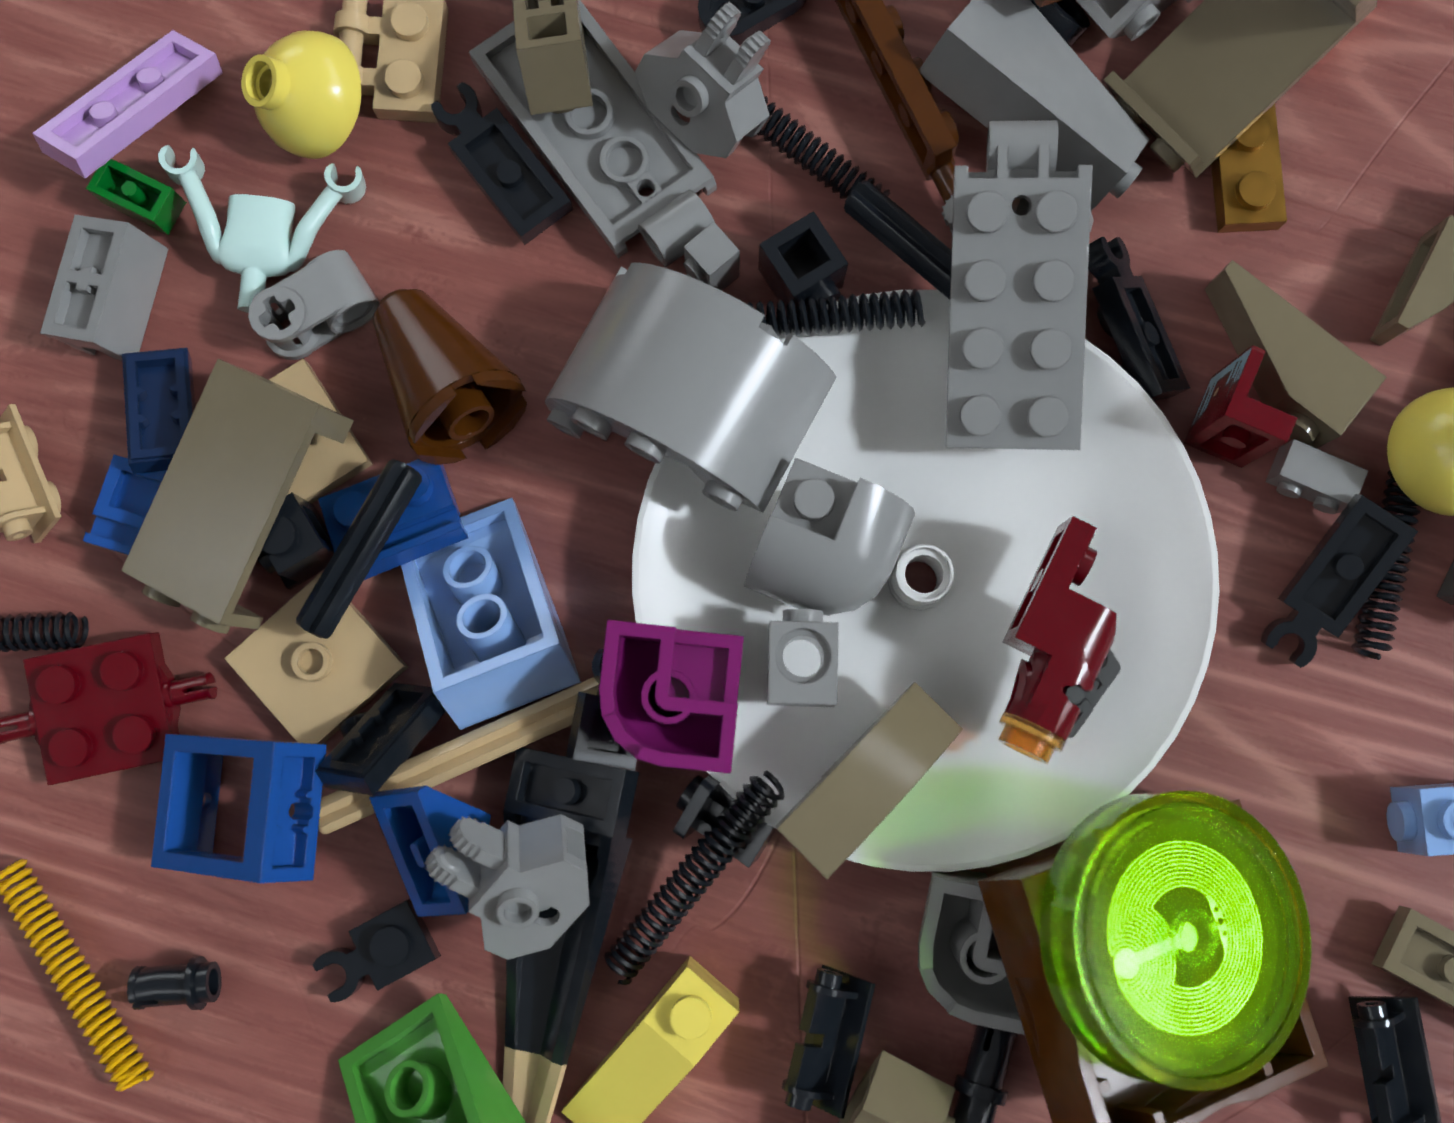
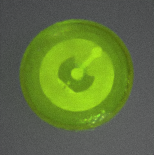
M1179 790L1140 793L1115 799L1089 814L1065 840L1053 862L1044 888L1039 927L1043 968L1054 1002L1063 1020L1079 1042L1100 1062L1114 1071L1134 1079L1183 1090L1207 1091L1229 1087L1247 1079L1265 1066L1281 1049L1299 1018L1309 984L1312 947L1308 911L1301 886L1286 854L1269 831L1247 811L1224 798L1199 791Z

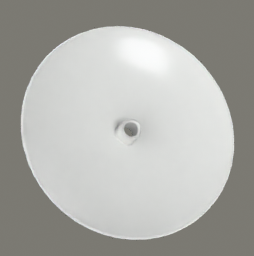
M895 290L900 299V294L903 290ZM906 290L909 293V296L911 295V292L913 290ZM917 290L920 293L924 320L926 321L923 327L918 324L916 312L915 325L911 328L907 323L906 310L905 325L902 329L897 325L896 314L895 324L892 329L887 327L885 318L884 327L879 330L876 326L875 316L874 328L871 331L866 328L865 319L863 329L860 332L856 329L854 323L853 330L849 333L845 329L844 321L843 330L840 333L835 331L834 323L830 334L825 332L823 326L822 332L819 335L812 328V332L808 336L804 333L802 327V333L797 338L811 348L831 368L836 375V379L763 513L741 503L737 511H733L712 501L702 493L706 484L687 465L665 455L660 464L655 463L646 485L637 518L632 553V596L636 623L672 626L679 630L744 636L731 774L707 772L714 779L721 782L720 785L724 790L737 800L736 793L744 792L743 784H750V776H757L764 780L773 789L775 794L778 795L779 792L776 787L763 776L764 771H769L782 785L785 796L783 800H777L778 806L771 808L772 813L769 816H764V822L774 828L822 779L821 776L913 682H916L963 730L917 784L846 860L871 867L909 872H953L990 867L1019 859L1064 841L1100 819L1125 799L1154 769L1182 728L1195 703L1208 668L1217 626L1220 592L1219 568L1211 514L1200 479L1183 443L1164 413L1141 385L1110 356L1086 339L1080 450L946 448L950 300L938 290ZM887 291V292H885V293L888 294L889 299H890V294H891L893 291ZM882 292L875 293L878 296V300ZM865 294V295L867 296L868 303H869V296H870L871 294ZM783 331L779 336V339L782 343H784L786 339V336L783 334ZM795 457L855 482L862 478L902 498L914 508L915 512L893 571L878 595L856 610L830 616L823 615V622H838L837 705L834 707L767 705L769 622L783 621V610L798 608L744 587L758 544L770 514L772 515ZM1074 516L1097 527L1089 547L1097 550V556L1083 583L1080 586L1071 583L1069 589L1107 607L1117 614L1116 634L1110 649L1118 660L1121 669L1077 734L1072 738H1068L1066 742L1063 740L1058 742L1024 727L1004 714L1011 698L1021 658L1029 661L1030 656L1003 643V639L1057 527ZM916 561L924 562L934 570L937 580L933 592L920 593L908 585L905 578V570L909 563ZM796 640L784 648L783 662L792 674L807 677L813 675L819 669L820 653L811 642Z

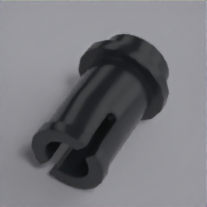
M203 956L192 957L188 964L154 967L136 966L132 969L127 984L129 1004L133 1003L132 1008L134 1010L187 1004L191 1010H202L207 1003L217 1001L220 995L222 985L221 970L217 962H208Z

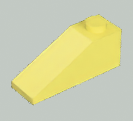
M689 956L568 1101L561 1112L573 1123H642L695 1067L739 1013V998Z

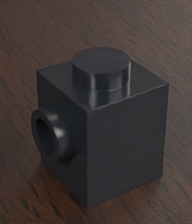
M814 211L759 244L758 270L777 299H781L784 302L786 313L787 302L790 298L795 303L797 315V301L800 298L805 301L807 310V302L810 297L815 300L817 309L818 299L821 296L825 299L826 305L831 295L835 297L836 301L841 296L839 290L843 288L848 262Z

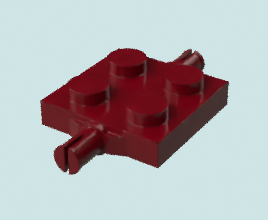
M159 632L146 633L23 659L30 694L29 711L0 717V728L18 726L17 729L0 732V744L34 736L40 746L48 786L162 762L166 734H180L178 728L181 711L180 705L215 699L217 697V687L192 691L191 689L216 683L211 672L175 680V677L165 663Z

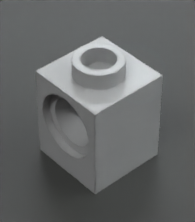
M783 610V621H770L768 626L767 705L836 706L838 686V622H823V611ZM796 640H806L815 645L821 658L820 666L816 673L811 676L800 677L788 671L783 662V650L789 643Z

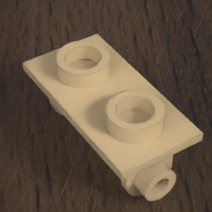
M9 404L0 417V533H4L7 541H16L31 535L34 543H39L62 517L60 514L61 499L56 486L51 481L46 480L37 458L38 443L36 436L29 426H24L16 404Z

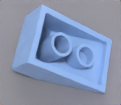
M512 497L460 517L467 531L468 539L401 565L433 693L460 730L581 683L565 632Z

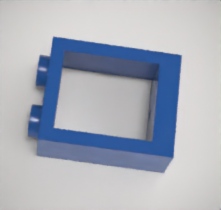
M166 734L151 867L254 883L312 881L314 878L323 783L315 770L326 757L327 745L219 736ZM223 755L254 758L244 857L213 853ZM204 795H205L206 801H205V804L203 805V798H204ZM294 804L295 811L293 816L290 817L289 809Z

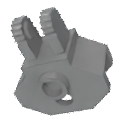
M731 2L725 3L715 13L702 33L679 30L645 53L635 70L648 110L693 153L721 158L730 156L744 136H755L770 116L758 78L764 68L758 63L771 44V40L758 30V32L749 36L741 46L738 45L729 35L736 27L742 12ZM677 111L686 117H690V122L682 120Z
M562 814L522 825H517L507 820L500 829H496L484 822L479 823L476 819H471L469 816L467 818L462 817L450 829L451 832L448 834L451 836L450 841L453 842V847L458 850L454 851L452 847L448 848L446 845L443 847L438 845L426 858V870L429 871V876H432L435 882L438 881L441 883V886L446 885L448 889L469 898V913L481 918L484 949L507 960L550 949L590 905L584 827L582 824ZM550 907L558 911L551 918L539 917V912L548 910Z

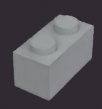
M712 222L683 246L685 258L683 265L687 276L721 291L740 276V250L715 222Z
M1293 439L1279 447L1265 482L1276 486V491L1290 498L1302 497L1313 502L1315 509L1328 514H1336L1345 509L1355 494L1360 493L1368 470Z

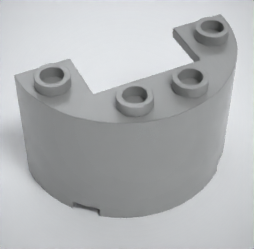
M631 263L628 270L622 266L620 267L545 399V404L551 411L547 421L562 432L580 439L584 431L606 441L611 432L627 438L624 443L627 448L651 462L660 464L665 455L687 465L706 484L702 493L719 505L737 511L741 503L763 513L831 389L836 375L811 348L795 335L788 334L784 343H782L772 326L762 323L764 314L735 297L674 270L646 263Z

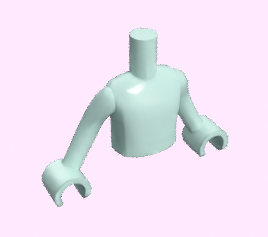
M170 145L162 147L158 153L159 163L172 181L183 187L204 244L212 260L219 265L221 264L226 270L241 274L238 309L249 313V306L253 298L266 289L267 277L284 276L290 271L296 272L300 269L316 234L338 201L345 204L355 203L364 196L366 191V181L359 166L355 169L356 176L354 181L348 186L336 185L338 179L336 166L334 163H331L324 171L327 186L299 221L293 236L295 204L279 198L249 194L229 196L227 223L222 235L216 213L201 182L205 172V165L196 149H191L189 163L182 168H174L176 158Z

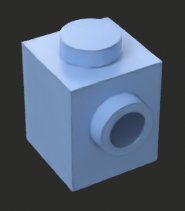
M1454 783L1390 787L1392 802L1387 807L1386 818L1389 832L1397 842L1398 852L1422 856L1454 855Z

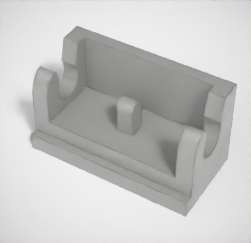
M75 214L40 334L54 338L79 351L95 355L97 350L122 361V354L140 352L168 248L128 222Z

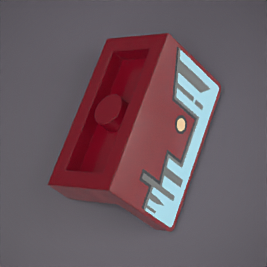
M1252 345L1212 376L1184 444L1242 468L1288 442L1297 417L1248 397L1266 350Z

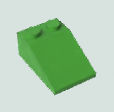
M436 994L338 1060L355 1123H526L446 994Z

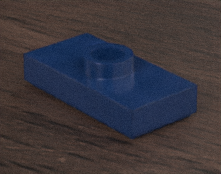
M188 348L122 354L128 464L133 474L167 470L195 410L190 353Z

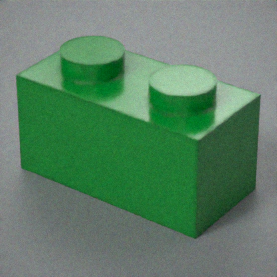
M110 159L105 165L95 171L86 187L103 204L169 235L187 203L173 188L113 159Z

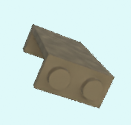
M1204 0L1125 80H1122L1112 71L1104 81L1113 94L1114 99L1137 125L1141 123L1156 138L1149 146L1155 155L1174 173L1184 165L1197 178L1377 7V0Z
M217 359L121 571L144 583L145 586L142 593L147 597L173 607H180L182 604L193 610L190 619L206 629L227 634L231 626L258 630L263 617L237 603L314 434L344 443L354 420L260 375Z

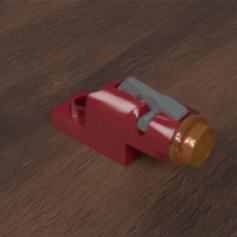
M1074 516L1057 527L1003 639V643L1029 655L1030 659L1026 661L1021 658L1011 698L999 720V723L1004 728L998 741L1044 764L1049 763L1054 750L1062 752L1067 739L1077 734L1121 669L1118 660L1110 649L1116 634L1117 614L1107 607L1069 589L1071 583L1077 586L1083 583L1097 556V550L1089 547L1097 527Z

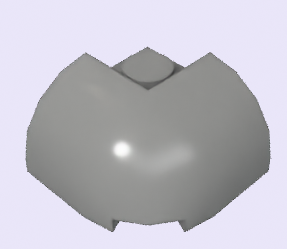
M795 457L772 515L770 514L758 544L744 587L798 609L821 610L823 615L826 616L856 610L876 597L890 577L915 516L914 508L902 498L867 480L859 478L858 482H855Z
M969 870L932 872L918 938V968L927 991L947 1010L949 1015L974 1025L1025 1035L978 884L979 880L985 879L988 876L986 873Z

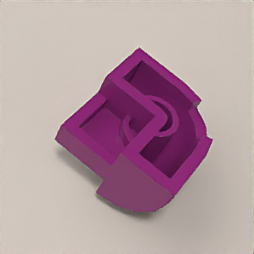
M607 620L599 692L601 716L614 740L636 759L658 766L731 774L744 636L679 630L672 626Z

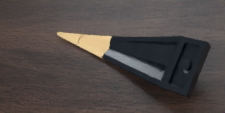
M521 747L515 753L503 809L504 823L509 820L517 825H522L562 814L582 824L584 827L590 905L550 949L509 960L506 959L503 1086L526 1123H550L632 843V838L626 837L639 772L573 760L563 755ZM550 907L548 910L539 912V917L551 918L558 911Z

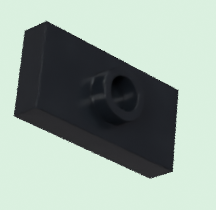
M394 683L320 763L315 772L325 788L374 796L400 764L404 763L411 756L413 749L443 716L446 710L434 695L432 687Z

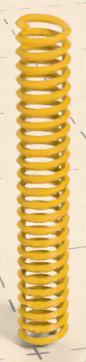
M18 860L0 871V895L5 896L3 903L10 905L9 913H16L13 920L21 922L18 929L26 931L24 938L31 940L29 947L36 949L34 956L42 957L40 965L47 966L45 974L53 975L50 982L58 984L56 992L63 993L61 1001L69 1002L66 1009L75 1010L72 1019H80L77 1027L86 1028L82 1036L91 1037L88 1046H97L93 1054L102 1055L99 1064H107L104 1073H113L109 1081L114 1083L120 1081L117 1083L115 1091H124L143 1080L147 1082L153 1077L154 1071L148 1070L141 1075L139 1074L148 1067L149 1062L143 1061L132 1067L143 1058L144 1053L138 1052L125 1059L137 1050L138 1044L133 1043L118 1051L132 1040L133 1035L128 1034L113 1042L127 1031L128 1026L123 1025L106 1034L121 1023L122 1017H116L99 1026L113 1016L117 1008H111L94 1017L109 1006L112 1000L106 999L87 1009L104 997L106 991L101 990L82 1000L100 987L101 982L96 981L75 992L95 978L96 973L91 972L70 983L87 971L91 964H84L63 975L72 967L85 959V955H79L71 961L58 966L64 960L79 952L80 947L74 946L66 952L53 957L56 953L71 945L75 938L69 937L61 943L46 949L55 941L66 936L70 929L64 928L53 936L40 941L47 934L61 927L64 920H57L48 927L35 932L42 925L58 917L59 912L53 911L43 918L28 924L37 916L53 908L54 903L48 902L35 911L23 915L29 909L47 900L48 894L43 893L28 903L18 906L24 900L41 892L43 886L36 885L22 895L12 898L19 891L35 884L38 877L32 876L17 886L7 889L11 884L30 875L33 868L27 867L12 877L1 881L6 875L24 867L28 860Z

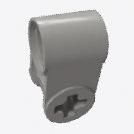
M333 250L317 256L301 270L258 293L249 306L248 318L254 331L262 339L266 340L267 345L277 356L286 360H299L309 356L315 350L344 333L354 331L368 323L373 318L380 302L349 253L345 250ZM276 303L279 309L274 311L270 305ZM285 319H289L291 325L283 329L280 323ZM298 337L301 341L300 344H295L293 339Z

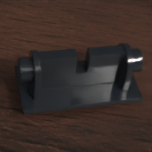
M822 965V968H817L814 980H807L806 988H808V993L799 1026L800 1030L806 1032L804 1043H795L788 1076L782 1083L781 1088L787 1092L786 1105L803 1111H811L813 1105L838 1118L844 1119L876 984L828 965Z
M1348 997L1371 1122L1442 1123L1418 997Z

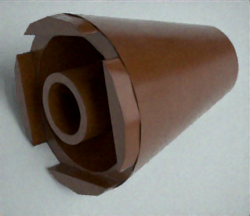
M399 289L387 294L381 300L373 315L372 322L408 443L421 461L433 465L462 461L467 459L462 449L480 441L486 450L499 442L516 426L526 410L527 402L522 396V391L526 392L524 385L513 371L424 291L419 289Z

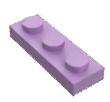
M172 30L32 134L42 153L80 176L87 178L220 76L223 72L216 53Z

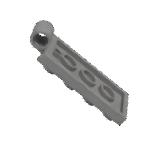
M581 0L578 1L593 106L576 108L567 113L530 114L516 51L514 21L470 50L469 54L475 67L617 258L628 252L625 242L640 232L656 258L667 267L684 255V245L712 222H715L708 208L696 194L701 189L706 196L716 191L717 184L714 176L697 153H693L648 110L636 73ZM644 188L654 190V193L650 196L644 197L639 194Z
M1057 120L989 121L986 172H968V166L954 167L946 448L1080 450L1093 165H1078L1077 170L1072 172H1056L1058 155ZM1018 198L1027 200L1030 204L1029 213L1023 216L1015 214L1012 210V202Z

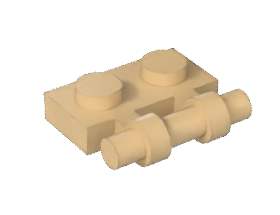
M343 0L342 10L335 13L333 33L352 52L360 73L361 95L374 96L372 109L377 118L438 123L431 104L435 101L440 103L449 11L445 0H383L382 17L366 15L368 0ZM363 44L379 45L377 68H363L361 66Z

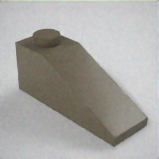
M512 0L516 51L530 114L567 113L576 108L593 106L579 1Z
M1233 260L1205 288L1238 356L1252 345L1266 350L1253 381V386L1262 403L1297 417L1290 435L1292 440H1298L1317 449L1340 437L1387 378Z

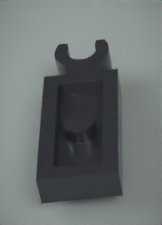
M461 82L457 85V89L466 104L463 111L457 114L447 113L438 101L431 104L432 111L438 124L445 132L451 135H458L447 143L452 154L522 243L526 245L572 211L571 200L498 108H495L482 118V109L476 93L468 84Z
M1100 237L1090 243L1088 270L1099 283L1098 286L1092 288L1099 304L1097 315L1104 331L1114 339L1123 360L1121 367L1141 385L1153 401L1169 399L1190 389L1143 277L1133 276L1130 269L1129 253L1122 239L1116 237L1107 242L1105 237Z
M1355 494L1278 599L1293 608L1292 612L1287 618H1280L1271 622L1263 631L1261 642L1273 649L1282 636L1294 633L1298 637L1299 644L1289 660L1300 668L1307 665L1316 654V635L1321 628L1339 638L1418 531L1365 496Z

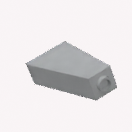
M971 0L947 28L919 69L920 74L986 128H988L989 121L1057 120L1058 155L1056 172H1072L1077 170L1078 165H1093L1091 211L1108 193L1119 198L1142 171V167L1135 161L1149 141V138L1030 0Z

